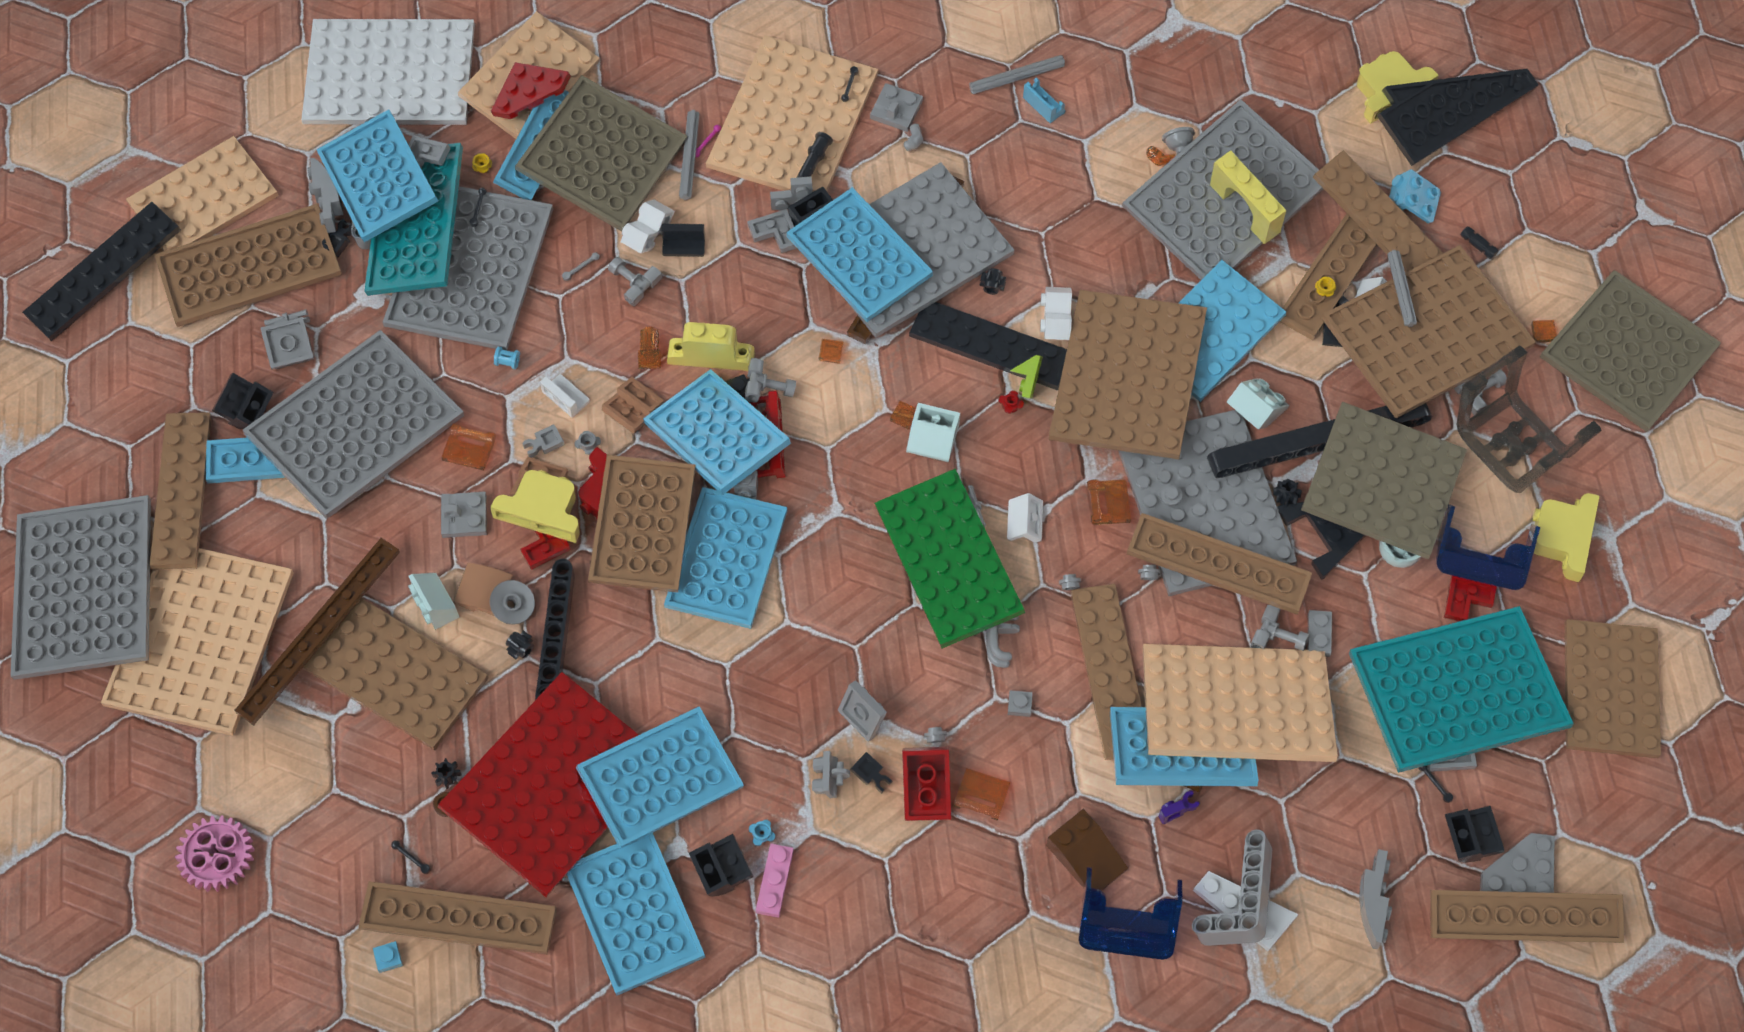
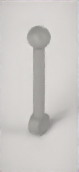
M597 252L592 253L589 259L570 272H564L562 274L563 280L569 281L571 275L593 260H598L599 254Z

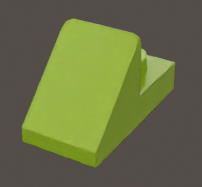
M1035 355L1010 370L1011 372L1027 375L1026 379H1022L1019 391L1022 392V397L1033 398L1043 358L1041 356Z

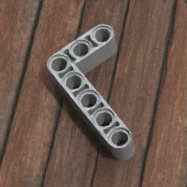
M1252 830L1245 838L1239 912L1200 915L1193 920L1192 929L1203 945L1256 943L1265 937L1272 846L1263 831Z

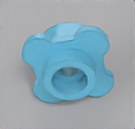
M763 820L749 826V832L752 833L754 838V845L760 846L763 842H772L775 839V834L771 831V822L769 820Z

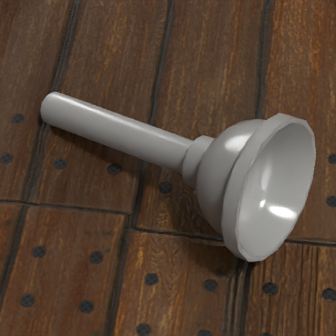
M1191 127L1175 128L1163 134L1162 141L1166 143L1170 150L1176 151L1177 155L1193 141L1195 132Z

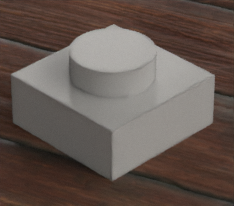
M1010 690L1008 715L1030 717L1032 692Z

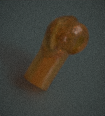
M1150 146L1146 150L1148 159L1157 166L1166 165L1175 157V154L1164 155L1155 146Z

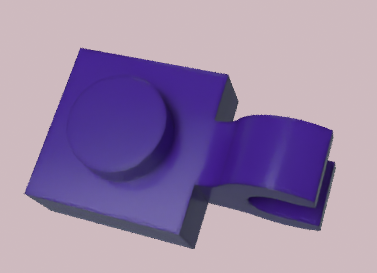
M1193 791L1186 792L1182 800L1177 802L1169 801L1161 807L1162 809L1158 817L1162 824L1168 823L1183 816L1185 812L1196 810L1199 807V801L1191 804L1187 800L1193 796Z

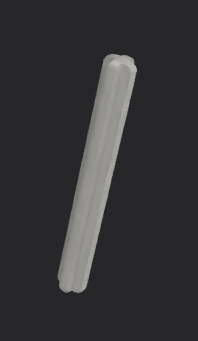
M1062 55L970 82L969 88L972 94H976L1064 67L1065 60Z
M695 110L687 113L685 132L687 139L684 142L679 197L683 200L691 199L700 116L699 112Z

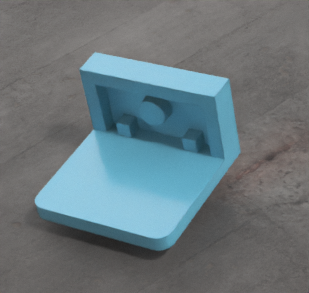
M1410 169L1394 177L1389 197L1401 210L1407 209L1429 224L1434 221L1441 191L1431 182Z

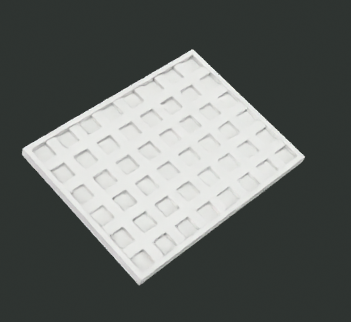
M313 19L301 118L302 123L363 124L368 118L376 117L390 110L398 125H467L468 103L458 96V92L471 77L475 29L474 19Z

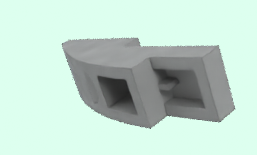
M310 158L311 167L307 168L309 179L312 180L309 183L310 194L315 195L316 202L319 203L320 209H323V212L319 213L321 225L326 226L327 233L336 232L335 216L343 215L337 189L326 168L315 158Z
M1378 849L1374 856L1372 870L1365 869L1361 875L1359 892L1362 922L1373 949H1378L1381 943L1386 942L1388 929L1384 928L1385 921H1389L1392 907L1388 906L1389 898L1383 897L1386 889V882H1383L1384 873L1387 874L1389 871L1390 860H1387L1388 851Z

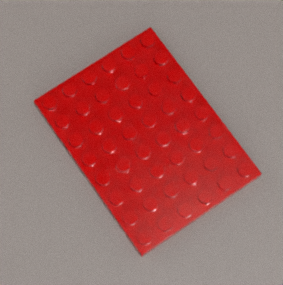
M561 672L438 804V808L543 896L547 897L608 828L576 766L639 734Z

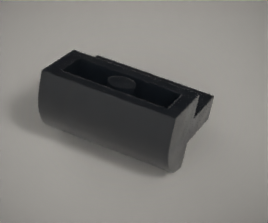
M824 187L788 206L789 216L794 227L833 201Z
M231 373L212 411L229 420L228 424L244 429L263 415L274 392L257 382L251 383L237 374Z
M1491 806L1471 811L1464 809L1445 814L1459 862L1481 861L1483 857L1504 853V846Z
M734 834L713 844L709 842L689 853L708 896L715 897L735 890V886L754 877Z

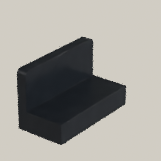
M662 224L663 256H704V224Z

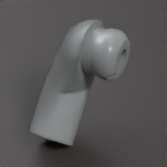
M919 124L910 126L911 136L904 142V147L907 151L915 150L923 143Z

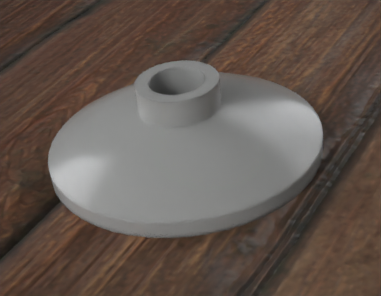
M508 580L494 588L489 603L492 613L498 620L513 625L522 623L531 616L535 606V599L532 591L525 584L515 580ZM508 601H512L514 603L513 608L508 607Z

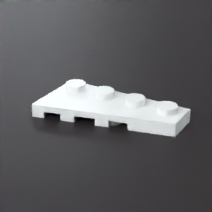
M1208 871L1193 891L1220 913L1239 912L1241 886ZM1268 900L1266 934L1257 943L1266 951H1269L1297 918L1298 914Z

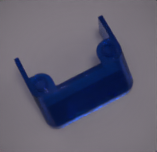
M1448 504L1439 535L1436 556L1437 568L1442 573L1502 588L1511 590L1523 588L1527 581L1540 527L1531 524L1526 545L1519 543L1509 545L1505 551L1504 558L1460 548L1462 542L1461 533L1457 529L1450 527L1455 506Z
M1087 867L1080 917L1079 944L1087 950L1160 960L1170 958L1175 949L1183 902L1182 880L1177 879L1174 899H1159L1154 904L1153 913L1107 907L1104 892L1091 888L1092 868Z

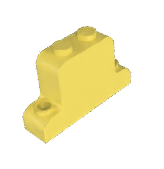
M1392 51L1386 55H1380L1375 61L1370 64L1366 63L1359 69L1360 74L1357 87L1367 97L1364 103L1366 106L1364 117L1371 124L1379 119L1377 115L1392 106L1382 92L1384 87L1437 80L1439 75L1430 67L1414 70L1398 52Z
M688 322L684 325L683 338H673L669 341L667 364L748 371L751 358L755 357V348L750 344L737 342L736 329L733 326Z
M529 470L524 474L514 496L499 495L491 505L492 516L495 519L574 543L577 542L580 535L578 519L570 515L576 500L574 484L566 477H555L543 470Z
M1584 494L1581 499H1576L1574 505L1548 499L1543 502L1540 509L1535 508L1532 521H1535L1534 528L1531 527L1528 540L1531 541V550L1536 555L1561 561L1563 574L1568 580L1579 582L1585 573L1599 502L1598 495Z

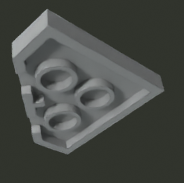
M1530 833L1481 873L1480 891L1554 893L1555 836Z

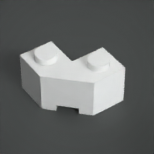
M656 200L644 202L639 209L640 215L638 220L627 223L624 226L620 242L641 254L651 251L655 246V242H653L659 234L662 235V224H670L675 211Z
M1046 287L1045 293H1041L1044 319H1041L1040 332H1044L1045 339L1069 340L1072 322L1071 288Z

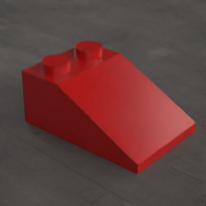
M949 746L903 748L905 821L951 820Z

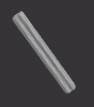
M1392 250L1387 256L1404 325L1412 327L1417 324L1401 255L1399 251Z

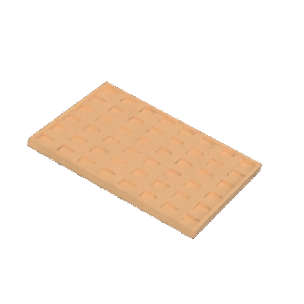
M764 35L707 159L706 167L778 190H791L790 178H796L808 157V148L813 145L816 139V133L824 132L833 139V143L826 149L825 158L818 162L811 178L812 192L821 187L828 191L877 78L878 69ZM855 66L858 68V74L854 76L848 94L849 100L843 102L841 96L845 93L851 75L850 68Z
M200 548L197 568L153 569L150 577L149 660L115 665L101 704L109 708L234 736L240 720V716L234 710L251 690L294 574L293 570Z
M1143 644L1148 755L1321 762L1337 761L1338 755L1325 651Z

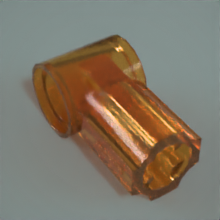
M654 327L641 329L640 350H638L639 369H661L659 329Z

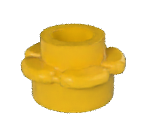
M480 153L474 156L472 161L474 171L485 173L492 167V160H489L486 154Z
M1322 277L1316 282L1315 288L1318 295L1330 297L1334 294L1336 285L1332 278Z

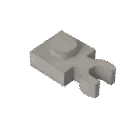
M554 424L534 433L535 440L527 439L522 443L524 449L533 447L532 450L527 452L531 458L535 457L540 450L547 454L564 446V441Z

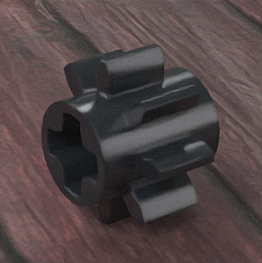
M988 269L987 273L982 272L980 286L983 287V291L987 294L996 295L999 290L1004 291L1006 277L1003 276V272L999 269Z
M1290 479L1283 480L1282 482L1278 481L1277 487H1274L1273 495L1277 496L1276 502L1285 505V507L1292 503L1296 505L1302 493V490L1298 489L1299 483H1295Z
M524 630L521 634L513 632L506 641L508 654L515 660L519 656L522 658L528 657L534 648L532 636Z
M445 758L444 762L440 764L435 763L436 771L431 772L433 778H437L435 780L437 786L443 784L446 789H449L450 785L458 784L457 776H461L462 773L457 769L458 764L456 761L451 764Z

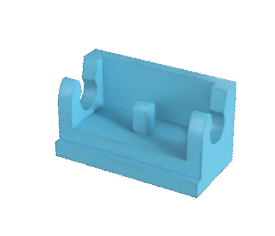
M1038 78L1034 79L1032 86L1029 82L1024 84L1023 98L1049 123H1052L1065 113V104L1062 101L1058 104L1040 86Z

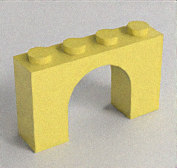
M1231 150L1215 161L1210 186L1224 200L1236 191L1243 197L1253 215L1251 230L1263 244H1266L1281 233L1286 209Z

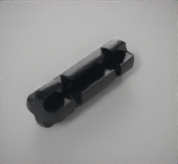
M1465 227L1460 234L1461 237L1465 240L1468 239L1469 243L1481 253L1485 252L1484 255L1489 259L1494 258L1498 253V249L1493 245L1490 246V243L1478 233L1475 234L1472 228Z

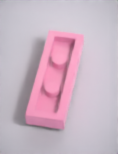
M770 843L756 906L757 914L779 918L794 848Z

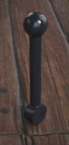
M855 66L850 68L851 75L845 93L841 96L843 102L849 100L848 94L854 76L858 74V68Z
M483 187L478 190L479 198L474 216L469 221L472 227L478 225L477 217L483 196L486 194V189Z
M1427 766L1418 768L1428 776L1441 792L1443 800L1446 803H1450L1453 800V795L1443 789L1429 772Z
M395 840L391 843L392 849L399 850L420 867L423 874L430 872L429 865L422 864L401 847L399 841Z

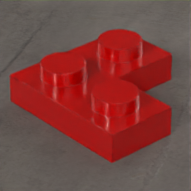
M535 531L539 540L520 549L531 570L571 550L567 540Z
M1452 574L1443 618L1455 621L1468 620L1470 603L1492 608L1497 585Z

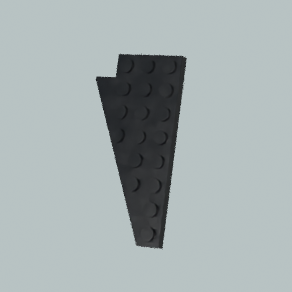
M1528 69L1390 85L1384 87L1382 92L1392 106L1380 112L1377 117L1410 165L1413 166L1532 91L1539 84Z

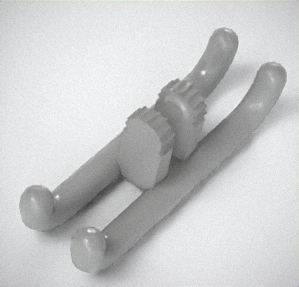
M1019 616L1011 619V621L1019 619ZM1001 623L986 630L987 655L993 665L1001 668L1009 667L1012 654L1000 650L998 634H1015L1020 632V627L1017 624Z

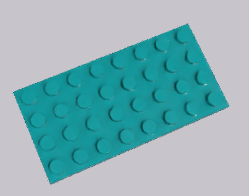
M461 143L448 144L451 149L442 166L424 162L421 168L438 202L371 238L364 289L367 296L445 287L448 285L463 154Z

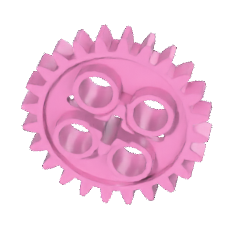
M222 815L219 821H216L215 817L211 816L208 823L202 818L201 826L193 823V831L185 830L188 837H180V841L184 845L176 847L178 852L182 853L175 856L176 860L181 862L177 865V868L182 871L181 876L184 879L188 878L187 882L190 885L195 883V887L198 890L203 885L207 892L210 891L211 886L214 887L216 892H219L220 885L229 889L228 882L232 881L234 884H238L236 877L244 878L245 875L242 870H250V866L246 862L254 860L252 855L248 854L255 851L254 847L249 845L253 840L248 836L249 832L247 829H242L243 826L240 822L235 824L233 818L226 822ZM211 837L208 844L201 845L205 838ZM234 840L230 847H224L227 841ZM200 860H206L203 866L196 867ZM229 862L226 869L219 870L222 863Z

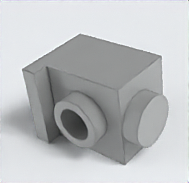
M754 471L735 485V495L757 500L758 472Z

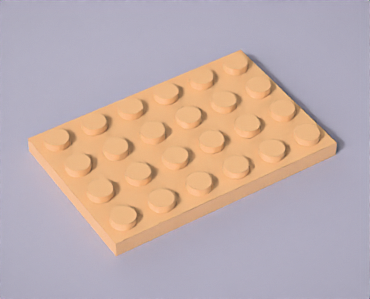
M536 11L459 90L458 96L517 139L532 109L526 108L518 112L519 116L513 119L495 117L491 113V109L515 62L568 71L571 77L565 90L570 92L581 75L586 77L599 63L600 58Z
M233 136L128 197L126 200L136 214L150 202H153L179 226L181 231L161 247L163 251H167L211 237L279 195Z

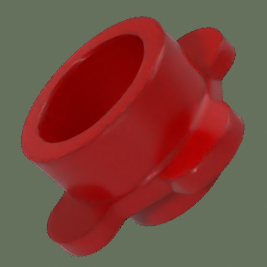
M1014 390L1005 396L1001 395L998 399V402L1002 404V408L1007 414L1015 413L1024 406V402L1018 397V392Z

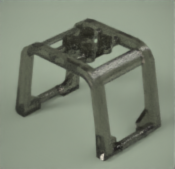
M1520 345L1462 385L1456 423L1458 432L1467 446L1505 486L1516 493L1525 491L1550 468L1561 462L1564 458L1572 457L1602 431L1600 426L1593 421L1577 432L1574 436V441L1565 445L1521 400L1517 391L1522 367L1528 353ZM1506 366L1508 374L1505 394L1470 418L1474 399L1487 386V378ZM1509 406H1512L1522 419L1518 422H1511L1507 429L1501 433H1495L1491 441L1484 446L1475 437L1473 432ZM1529 425L1537 435L1527 437L1521 442L1518 436L1522 429ZM1544 440L1552 451L1537 461L1532 470L1518 480L1513 477L1506 467L1515 466L1522 456L1532 454L1537 444ZM1506 443L1509 451L1505 458L1498 461L1491 454V451L1501 450Z

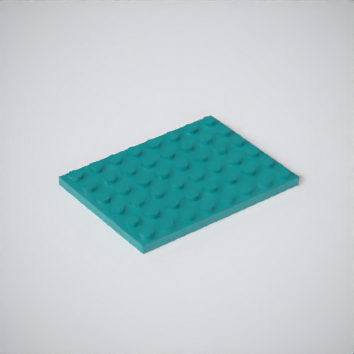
M1520 606L1353 648L1349 651L1354 668L1398 773L1572 728L1574 724Z

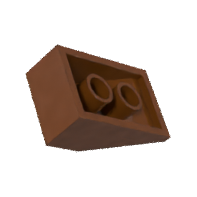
M1084 809L1058 828L1047 839L1046 846L1092 898L1128 870L1127 865L1100 826Z

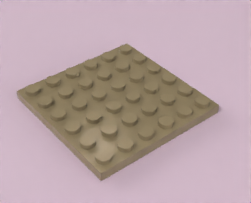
M581 75L515 165V170L622 231L682 148L687 135Z
M1613 270L1541 353L1540 358L1648 432L1717 350L1721 342Z
M1342 402L1301 510L1429 559L1467 449Z

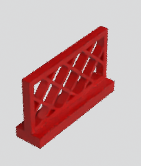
M777 390L769 391L766 396H760L757 402H749L753 407H756L759 403H766V408L761 414L767 415V419L783 432L781 399ZM784 449L768 461L770 469L755 470L758 472V478L776 475L777 479L785 478Z

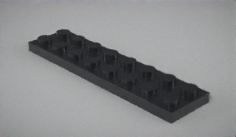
M150 202L22 313L52 342L181 231V229L157 205Z
M934 302L918 313L909 332V337L1026 379L1027 375L1011 372L1010 370L1035 355L1041 356L1043 358L1036 383L1057 391L1059 390L1067 352L1065 348Z

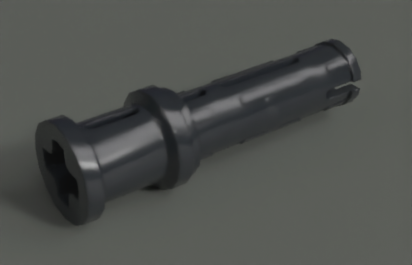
M824 132L816 133V139L813 145L808 148V157L796 178L812 176L818 162L825 158L826 149L833 143V139Z

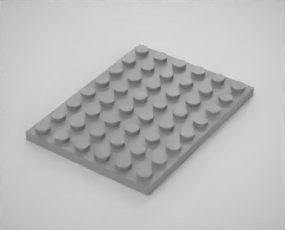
M1241 99L1122 203L1124 209L1200 280L1221 260L1235 269L1263 244L1251 230L1253 215L1243 197L1235 191L1223 200L1210 186L1214 162L1231 150L1286 209L1283 225L1323 190L1313 178L1319 169Z
M940 162L869 204L933 271V276L868 322L852 306L851 308L875 338L981 275L982 272H986L988 269L1014 255V249Z
M459 186L448 285L445 287L393 293L383 319L384 327L494 349L502 347L503 350H508L553 212V205L486 192L477 217L478 225L472 227L469 221L474 216L479 193L478 190Z
M379 330L244 428L243 433L295 488L328 519L464 416V411L393 341Z
M1236 410L1186 421L1180 459L1118 450L1140 515L1144 513L1292 566L1296 565L1297 559L1262 467L1223 478H1215L1208 463L1207 456L1211 452L1252 441L1243 416ZM1166 485L1179 487L1182 491L1180 503L1175 506L1165 505L1160 499L1161 489ZM1158 566L1161 570V576L1168 596L1212 586V584Z
M148 495L17 514L11 677L14 680L149 660L151 499Z

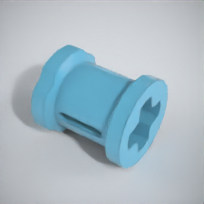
M497 347L494 354V365L511 366L512 369L516 370L520 361V351L515 350L512 352L503 350L502 347Z

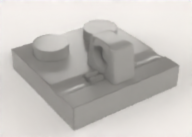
M885 83L870 113V119L908 132L923 102V96Z
M303 317L260 327L272 370L314 360Z
M486 492L441 494L442 538L487 535Z
M856 680L849 684L838 708L840 714L868 742L875 738L887 713L883 706Z

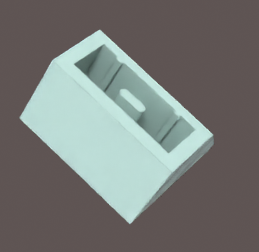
M1260 378L1241 382L1227 400L1230 406L1258 430L1267 428L1290 406L1285 402L1286 399L1281 394L1273 392L1269 388L1270 385Z
M918 403L911 425L906 452L949 462L959 428L960 413Z
M437 573L411 574L408 576L411 582L408 585L416 605L422 611L427 625L432 623L436 630L459 618L457 609Z

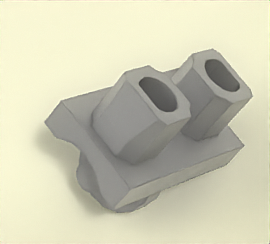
M823 751V757L813 759V770L816 773H823V778L813 779L812 790L816 794H826L830 799L837 798V785L842 786L843 779L850 777V770L845 769L844 762H838V758L832 756L831 751Z

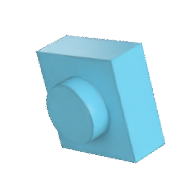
M396 941L373 948L379 973L403 966Z

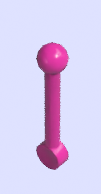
M715 125L711 134L696 148L695 158L700 156V151L712 137L721 131L720 125Z

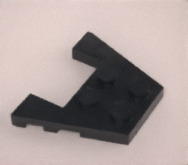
M1299 502L1296 505L1293 503L1288 504L1287 507L1285 505L1278 506L1277 509L1280 517L1286 526L1307 517L1328 549V553L1311 562L1321 580L1325 579L1328 573L1366 536L1302 511L1304 502Z

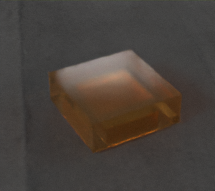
M1554 320L1532 321L1531 327L1536 343L1552 342L1557 336Z
M822 339L819 361L840 364L843 342Z
M899 401L890 417V421L910 430L916 408Z

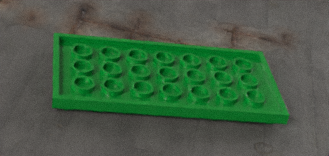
M956 469L874 503L941 649L1025 614L1024 607Z

